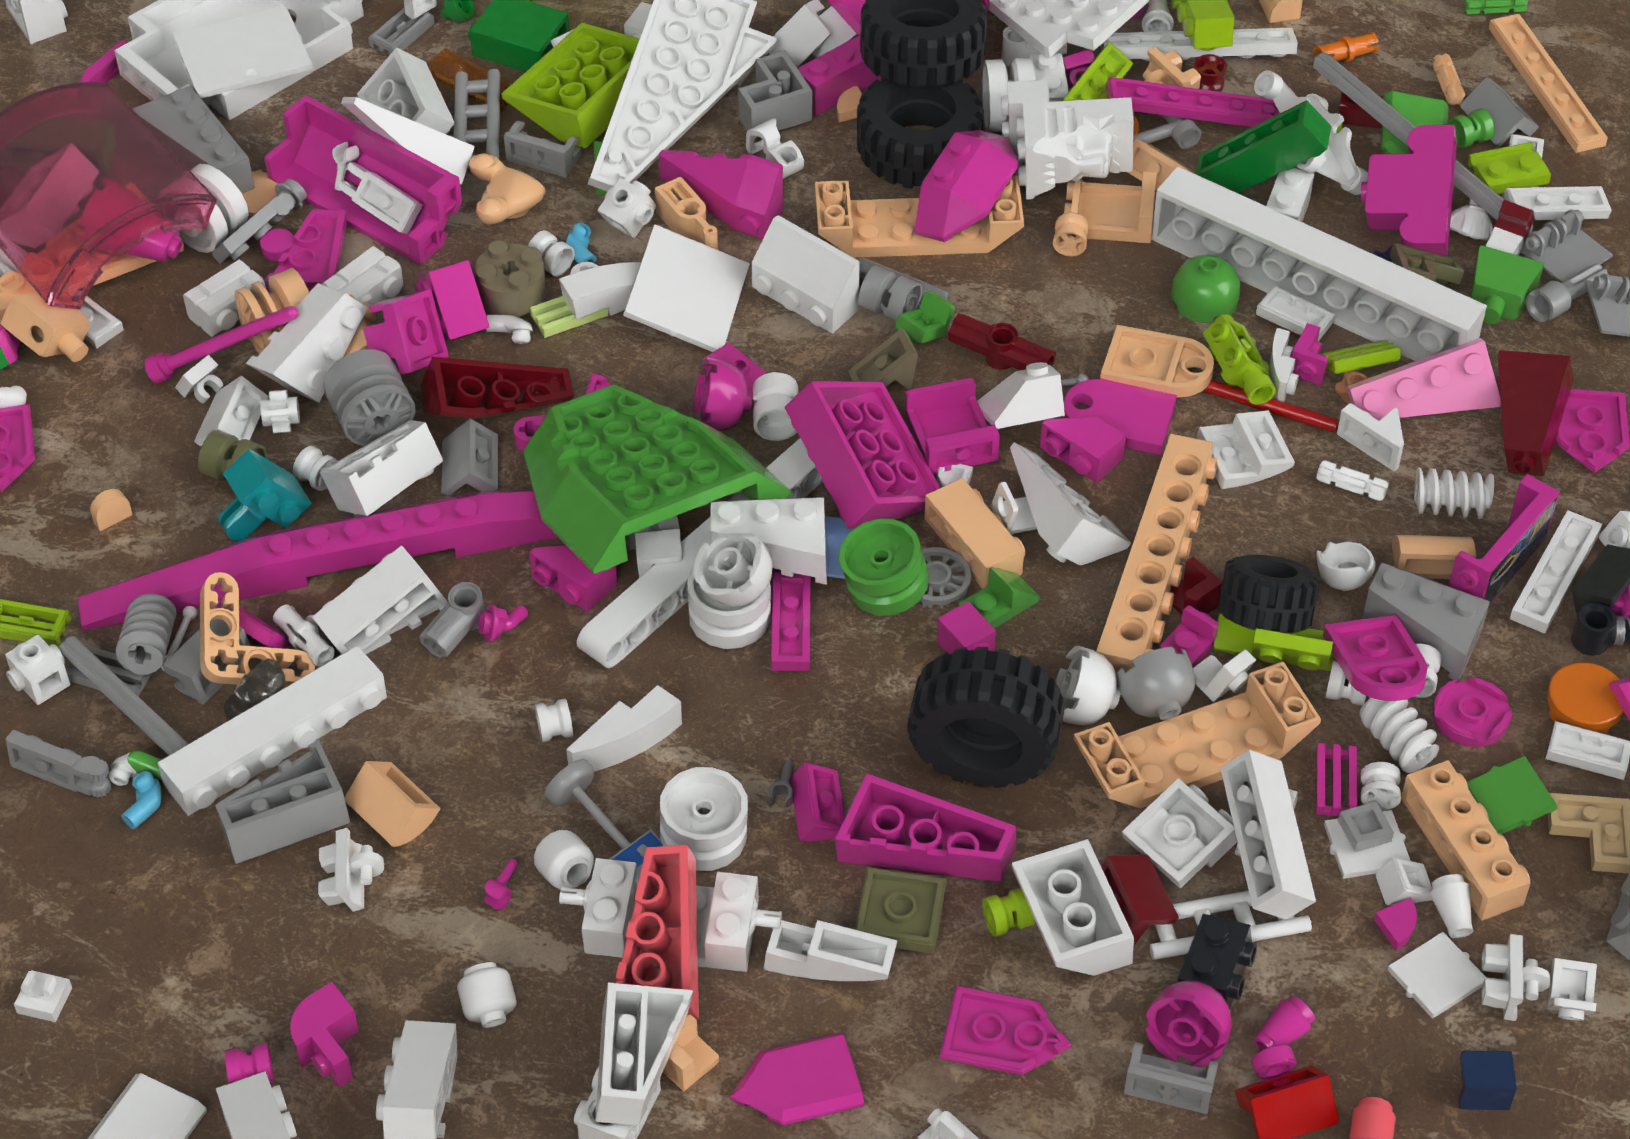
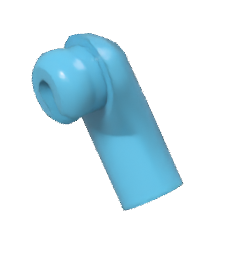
M576 223L573 226V230L568 233L566 243L573 247L575 251L574 260L578 264L582 262H592L595 264L597 257L587 249L591 229L584 223Z

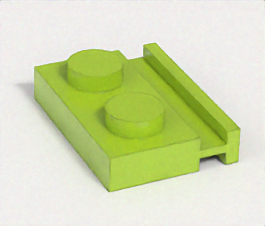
M1532 142L1469 154L1467 165L1469 168L1472 167L1474 169L1473 174L1497 194L1505 193L1506 188H1531L1549 184L1551 172L1539 153L1533 151Z

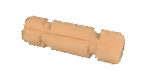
M1446 53L1443 55L1437 54L1432 65L1437 73V78L1445 94L1446 101L1451 106L1455 104L1460 105L1464 101L1463 98L1466 94L1461 86L1456 69L1452 65V59Z

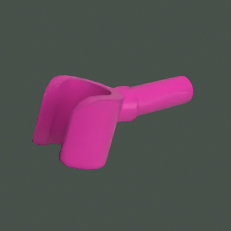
M509 859L496 880L490 879L485 884L487 895L484 901L498 911L508 904L512 895V891L505 886L518 865V862L514 859Z

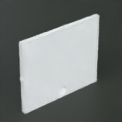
M286 5L172 33L183 61V68L187 70L195 92L200 98L313 70V64L301 40L302 36L298 33Z
M654 224L623 316L667 333L672 337H677L714 352L725 345L750 263Z

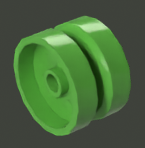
M875 519L862 523L852 530L841 544L839 561L852 601L862 611L876 616H892L913 607L927 591L929 573L917 533L906 523L895 519Z

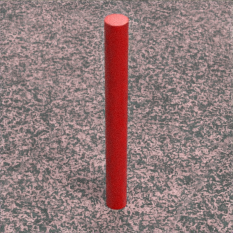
M1211 380L1207 388L1201 391L1262 411L1269 410L1272 414L1333 433L1336 432L1339 424V419L1275 399H1271L1264 404L1254 405L1250 403L1243 389Z

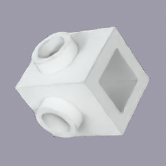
M620 177L615 186L607 191L605 200L597 211L608 224L635 239L642 227L652 219L657 205L650 198L649 194L651 191L645 185L636 180L631 184Z
M39 635L17 645L13 650L5 654L10 668L6 672L8 680L18 692L23 689L37 705L70 686L64 665L65 659L61 651L55 644L48 646Z

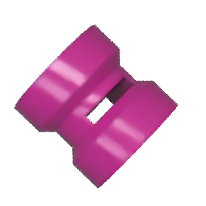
M268 1043L254 1045L251 1049V1054L239 1048L225 1050V1063L229 1084L266 1071L270 1085H274L273 1065Z

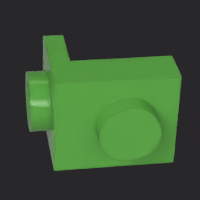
M932 291L925 292L919 309L899 314L894 327L899 330L903 328L910 340L919 344L945 337L955 306Z

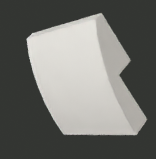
M1269 410L1238 413L1235 415L1232 424L1199 427L1196 436L1197 439L1213 442L1212 457L1218 458L1215 477L1221 489L1259 482L1292 468L1295 463Z

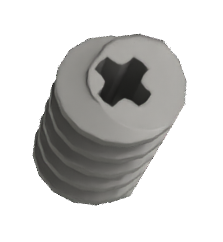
M143 594L136 597L129 604L116 646L117 659L121 666L129 672L137 675H148L156 672L162 666L177 615L176 608L169 599L158 594Z

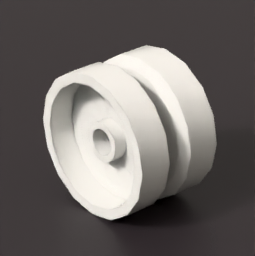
M1032 58L1013 59L1009 68V79L1006 65L1002 59L983 61L982 106L986 132H1002V122L1008 121V116H1002L1001 96H1008L1007 82L1035 80Z
M198 164L182 176L181 181L176 182L164 191L159 200L161 213L165 220L180 232L179 236L183 239L184 243L199 252L209 253L215 250L226 240L227 235L234 233L245 224L249 216L247 203L232 180L220 170L207 164Z
M694 567L692 568L687 579L690 627L699 639L710 646L733 649L752 644L767 632L771 622L770 582L767 589L756 600L745 605L728 606L716 602L700 588L693 575Z
M694 767L678 773L667 782L660 795V840L663 846L688 845L696 858V871H713L729 865L740 856L747 840L748 800L742 784L728 772L713 767Z

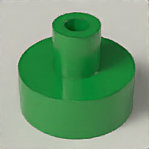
M444 0L441 14L445 19L451 18L454 22L460 24L474 16V3L472 0Z

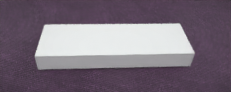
M1602 186L1506 188L1503 195L1504 200L1532 209L1535 220L1561 219L1565 212L1571 209L1581 211L1584 219H1608L1612 211Z

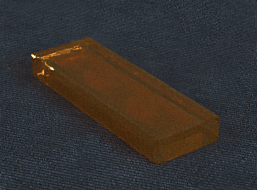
M444 48L427 62L433 78L454 89L455 74L457 72H466L468 74V81L487 79L489 71L447 48ZM501 76L500 112L509 105L502 98L501 93L513 84V82ZM487 93L468 94L469 97L487 104Z

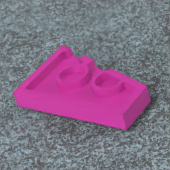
M311 210L294 235V244L288 252L282 253L278 259L279 266L273 274L269 273L264 280L267 291H269V277L290 268H294L299 273L309 292L318 283H324L339 271L347 225L346 210Z

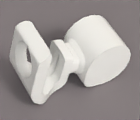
M775 118L747 131L746 149L748 153L754 154L763 150L766 154V160L782 164L783 179L804 169V159L796 144L792 140L785 143L780 142V134L776 127ZM757 136L762 138L761 141L754 143Z

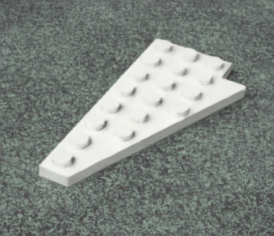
M989 0V10L1041 54L1050 58L1066 43L1090 50L1097 49L1147 4L1149 0Z

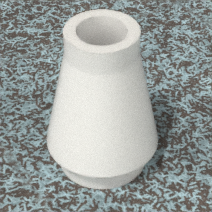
M1150 0L1149 7L1142 20L1144 32L1172 31L1174 20L1169 11L1167 1Z
M1450 874L1435 879L1431 884L1433 890L1430 892V896L1448 929L1449 936L1451 938H1462L1472 934L1474 930L1471 921L1470 884L1466 883L1464 877L1460 874Z

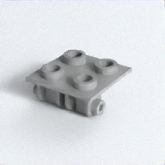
M1572 209L1566 211L1561 219L1554 218L1544 224L1539 231L1530 232L1521 249V252L1529 259L1543 262V270L1560 283L1594 264H1602L1613 257L1612 253L1580 229L1584 216L1581 211Z
M1602 274L1601 276H1596L1594 281L1586 280V288L1600 333L1630 337V279L1627 276L1619 277Z

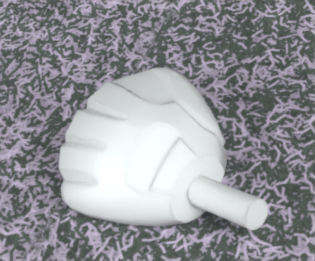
M1471 198L1469 205L1462 206L1451 212L1450 230L1476 240H1489L1493 232L1491 219L1486 211Z

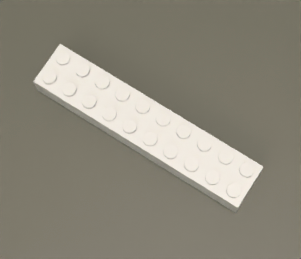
M1178 166L1157 189L1151 240L1190 258L1199 255L1218 256L1228 261L1235 268L1240 281L1266 293L1273 286L1281 288L1335 313L1334 324L1373 342L1387 340L1389 343L1399 346L1401 355L1418 361L1478 339L1480 336L1487 305Z

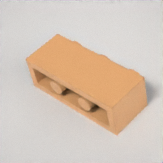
M961 478L926 495L925 520L950 550L962 555L969 563L971 576L982 589L988 586L989 569L991 567L1014 572L1018 575L1023 573L1025 548L1019 538L1013 537L1004 527L1001 517L997 513H992L986 506L977 489H972Z

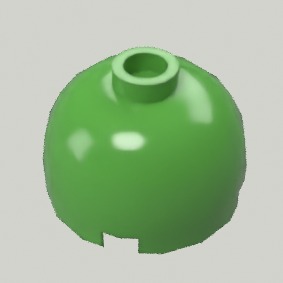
M1212 255L1195 256L1186 260L1176 271L1170 298L1177 305V311L1182 316L1195 322L1213 323L1215 317H1219L1222 314L1232 316L1237 310L1241 292L1240 279L1235 268L1228 261Z

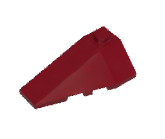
M443 357L431 358L421 383L425 412L449 417L475 419L569 401L574 396L569 370L566 368Z

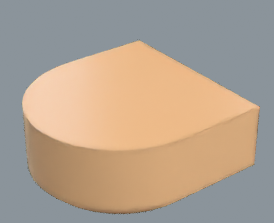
M109 489L101 492L93 500L90 507L94 525L99 531L133 515L128 499L118 489Z

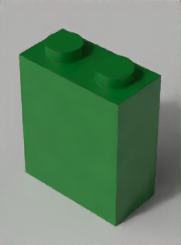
M493 0L492 3L487 4L484 13L477 22L470 26L468 39L471 41L472 56L526 72L553 48L550 42L552 39L569 32L568 13L527 0Z

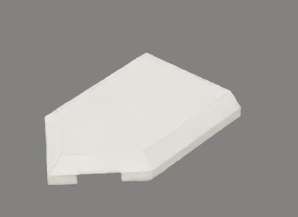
M142 1073L135 1074L88 1139H188L206 1114L207 1109L198 1100Z

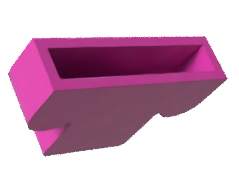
M1422 125L1414 128L1408 135L1409 154H1374L1370 156L1368 180L1361 183V202L1365 203L1367 224L1370 230H1400L1402 245L1448 256L1457 149L1455 125Z

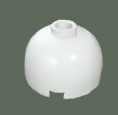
M741 527L723 529L716 533L719 538L710 545L705 542L700 548L694 561V578L699 583L700 588L720 604L728 606L749 604L759 598L769 585L772 578L771 556L765 544L749 529Z
M1074 646L1066 656V658L1072 660L1068 670L1060 668L1055 681L1060 688V693L1064 697L1065 706L1062 722L1075 725L1094 724L1104 717L1109 709H1115L1119 702L1121 693L1116 686L1117 676L1112 664L1105 656L1088 648Z

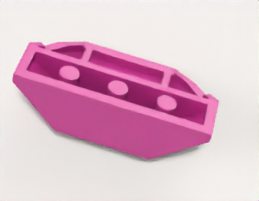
M982 130L955 132L922 182L914 228L916 235L946 242L953 237L952 234L967 229L988 215L1019 166L1008 137Z

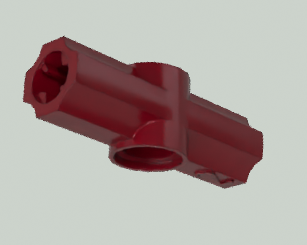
M958 313L948 332V341L984 355L987 364L994 369L1005 370L1013 367L1018 370H1025L1027 365L1040 362L1053 366L1056 359L1055 351L1019 337L1017 329L1008 323L989 325L965 314Z

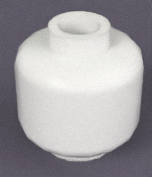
M558 830L548 834L538 844L534 854V864L539 873L552 886L561 890L562 886L574 888L586 882L594 865V856L589 847L576 834L569 830Z
M493 962L477 964L466 969L464 977L460 979L457 985L465 1018L471 1022H481L483 1028H491L507 1021L506 1015L512 1012L517 1004L510 974L504 968L497 967Z

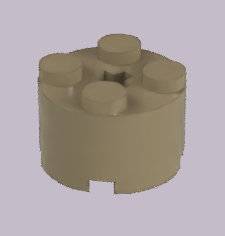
M497 240L490 243L488 249L476 260L474 266L475 282L486 315H514L521 318L522 315L531 312L530 307L546 302L544 263L541 252L537 248Z

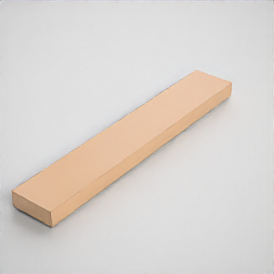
M1514 14L1490 20L1488 29L1575 153L1606 146L1608 137L1521 15Z

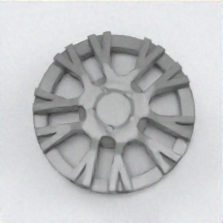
M930 547L922 549L929 573L928 594H924L919 601L922 602V606L926 607L927 605L929 608H932L933 605H940V608H943V606L950 607V603L958 599L963 600L971 584V568L969 563L962 555L947 548ZM930 556H943L942 562H931ZM952 560L956 561L950 567L948 566ZM964 570L965 576L952 575L953 573ZM951 591L953 593L945 595L944 592ZM933 592H939L940 596H933Z

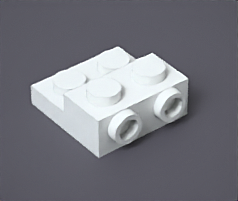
M1179 778L1122 831L1123 838L1142 855H1148L1153 865L1180 889L1206 864L1211 868L1237 843L1232 817L1223 809L1217 812L1208 804L1207 796L1197 786L1192 784L1188 787Z

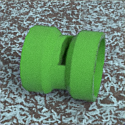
M1483 108L1471 111L1468 116L1459 115L1452 117L1448 125H1455L1458 149L1470 147L1474 141L1482 143L1491 140L1494 136L1493 120L1488 111Z

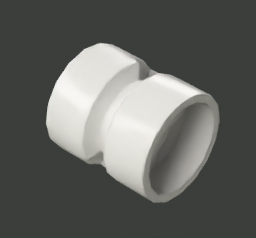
M777 372L760 376L752 386V402L754 404L753 427L755 432L760 437L773 441L785 440L794 436L797 431L793 428L791 419L784 407L799 393L796 380L790 375Z

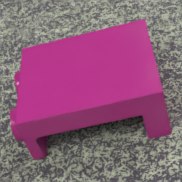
M973 378L911 389L905 392L906 421L918 448L933 474L937 473L940 467H945V472L950 471L952 465L975 466L999 461L1000 434L996 425L988 426L976 400V383Z

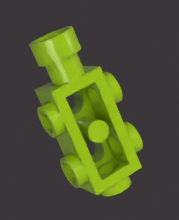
M1229 314L1220 315L1203 332V335L1209 344V351L1222 369L1220 371L1222 378L1230 386L1243 388L1250 403L1260 405L1268 402L1276 392L1275 386L1268 376L1270 374L1269 364L1262 359L1256 348L1255 339L1248 334L1245 326L1234 321L1233 317Z

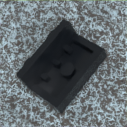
M1203 914L1179 974L1178 982L1185 980L1199 981L1211 986L1223 996L1230 1010L1233 999L1240 1000L1245 984V976H1243L1245 967H1252L1256 957L1257 943L1252 942L1251 925Z

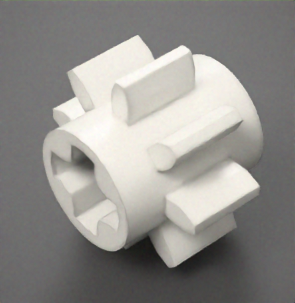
M288 390L269 391L270 399L260 401L263 427L272 426L273 434L291 432V424L300 423L298 397H288Z

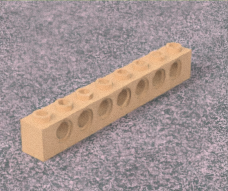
M1170 434L1096 650L1097 653L1105 656L1112 664L1116 675L1122 667L1125 673L1134 667L1132 662L1134 658L1154 650L1152 649L1154 642L1160 643L1162 640L1165 621L1161 620L1163 614L1170 615L1174 600V593H1171L1170 590L1172 586L1179 587L1183 572V565H1180L1181 559L1187 560L1192 544V538H1189L1190 532H1197L1201 511L1197 509L1199 505L1205 506L1209 493V484H1206L1207 479L1213 480L1216 474L1218 458L1212 457L1213 442Z

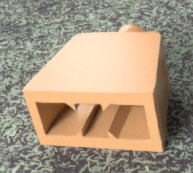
M62 288L12 296L0 323L6 330L42 357L65 354L71 361L78 362L86 356L89 348L83 340L90 327L89 321Z

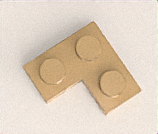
M1550 793L1558 809L1548 813L1549 834L1588 837L1592 871L1629 874L1630 799Z

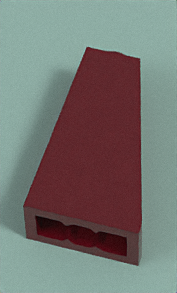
M1499 350L1497 357L1503 440L1508 473L1545 476L1574 380L1571 358L1567 355Z

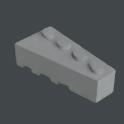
M191 85L130 109L137 140L144 145L150 144L153 146L155 153L162 158L168 157L176 162V167L182 172L186 173L198 164H207L223 172L232 180L242 194L255 189L248 156Z

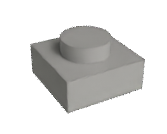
M1377 801L1340 812L1338 822L1355 852L1392 842L1394 832Z

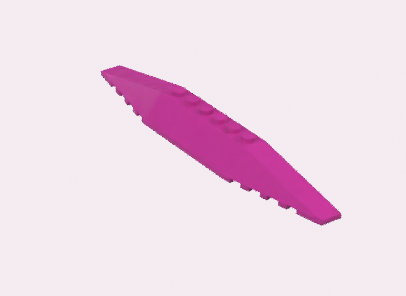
M533 489L467 493L374 511L369 516H348L251 536L78 597L81 626L83 631L124 623L129 604L136 597L143 594H158L166 597L173 603L176 612H182L186 606H194L196 609L200 608L201 587L210 575L218 572L227 573L235 579L239 588V600L308 587L307 577L380 563L386 555L394 552L401 545L411 557L454 548L457 558L558 537L541 520ZM215 585L212 590L217 592L218 600L223 599L225 594L228 593L221 590V585Z

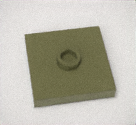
M867 867L855 930L897 940V949L935 954L947 878Z

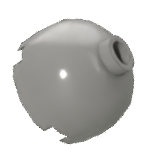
M1174 647L1155 649L1132 660L1134 667L1125 673L1123 667L1118 671L1116 675L1117 686L1126 705L1136 714L1149 718L1159 717L1161 720H1167L1177 716L1181 712V708L1188 703L1195 690L1196 679L1194 671L1184 649H1181V654H1176Z

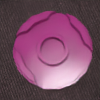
M1468 678L1467 681L1458 682V679L1449 681L1439 689L1432 708L1433 720L1440 732L1451 741L1464 746L1483 747L1496 743L1506 734L1512 718V710H1510L1505 693L1493 683L1479 678Z

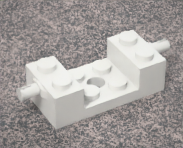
M596 858L592 879L586 889L561 887L560 904L584 906L585 914L582 924V937L585 953L623 957L627 940L625 935L628 923L632 919L636 902L634 898L639 881L636 862ZM717 872L714 888L696 886L698 967L747 972L755 927L762 926L780 929L782 911L758 909V876Z

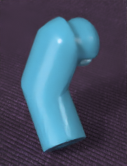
M142 771L133 778L132 785L137 789L136 802L121 815L123 821L131 829H136L157 811L161 805V785L158 779L153 778L152 773L149 771Z

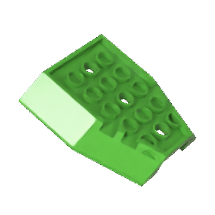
M615 384L551 407L523 450L541 520L594 574L607 571L616 565L628 561L626 535L640 532L646 527L672 519L679 514L705 506L709 502L740 491L750 500L783 499L791 495L789 488L734 439L697 419L687 417L669 407L659 405Z

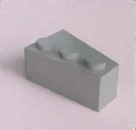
M1381 563L1368 590L1363 618L1397 615L1414 643L1430 645L1436 648L1442 657L1440 666L1450 672L1449 678L1452 680L1458 679L1459 682L1483 630L1490 601Z
M319 739L308 745L309 752L293 762L286 759L278 764L279 771L264 781L260 782L258 779H255L215 805L224 838L235 864L350 823L342 788Z

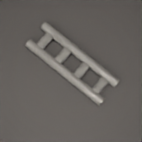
M490 69L487 79L468 81V74L466 72H457L455 74L454 138L468 144L486 142V154L493 155L498 159L500 139V71ZM487 93V104L467 105L468 94ZM487 117V129L467 130V119Z

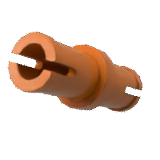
M1373 32L1353 38L1343 36L1339 37L1337 42L1315 46L1313 53L1326 52L1336 61L1350 62L1356 56L1377 52L1379 45L1371 46V44L1379 41Z

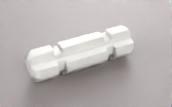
M1326 460L1321 462L1316 477L1318 481L1329 485L1331 481L1335 482V487L1362 496L1364 492L1368 493V498L1377 501H1383L1389 487L1387 480L1374 477V480L1369 479V474L1345 466H1341V469L1336 468L1337 464Z

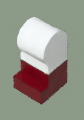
M1504 200L1499 211L1500 215L1486 247L1519 255L1534 223V211Z

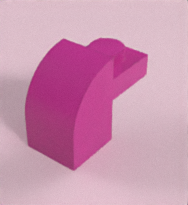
M330 982L306 997L297 1006L291 1018L290 1031L300 1066L304 1067L313 1062L316 1070L323 1078L329 1075L338 1088L351 1081L353 1076L349 1058L339 1044L357 1034L359 1029L354 1009L333 982Z

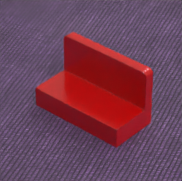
M1313 1065L1235 1090L1238 1106L1249 1112L1252 1116L1257 1139H1292L1336 1125L1339 1122L1329 1075Z

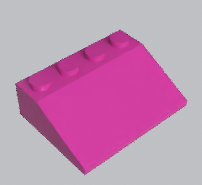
M811 381L784 407L791 419L793 428L798 432L807 449L809 458L814 462L822 477L826 490L831 494L839 510L840 517L849 529H855L862 523L875 519L898 520L925 511L926 495L940 489L938 482L883 382Z

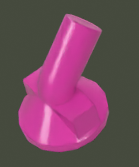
M490 604L486 611H481L479 615L478 631L480 634H484L486 642H493L495 639H499L503 632L514 629L526 619L528 611L524 606L518 605L507 614V610Z

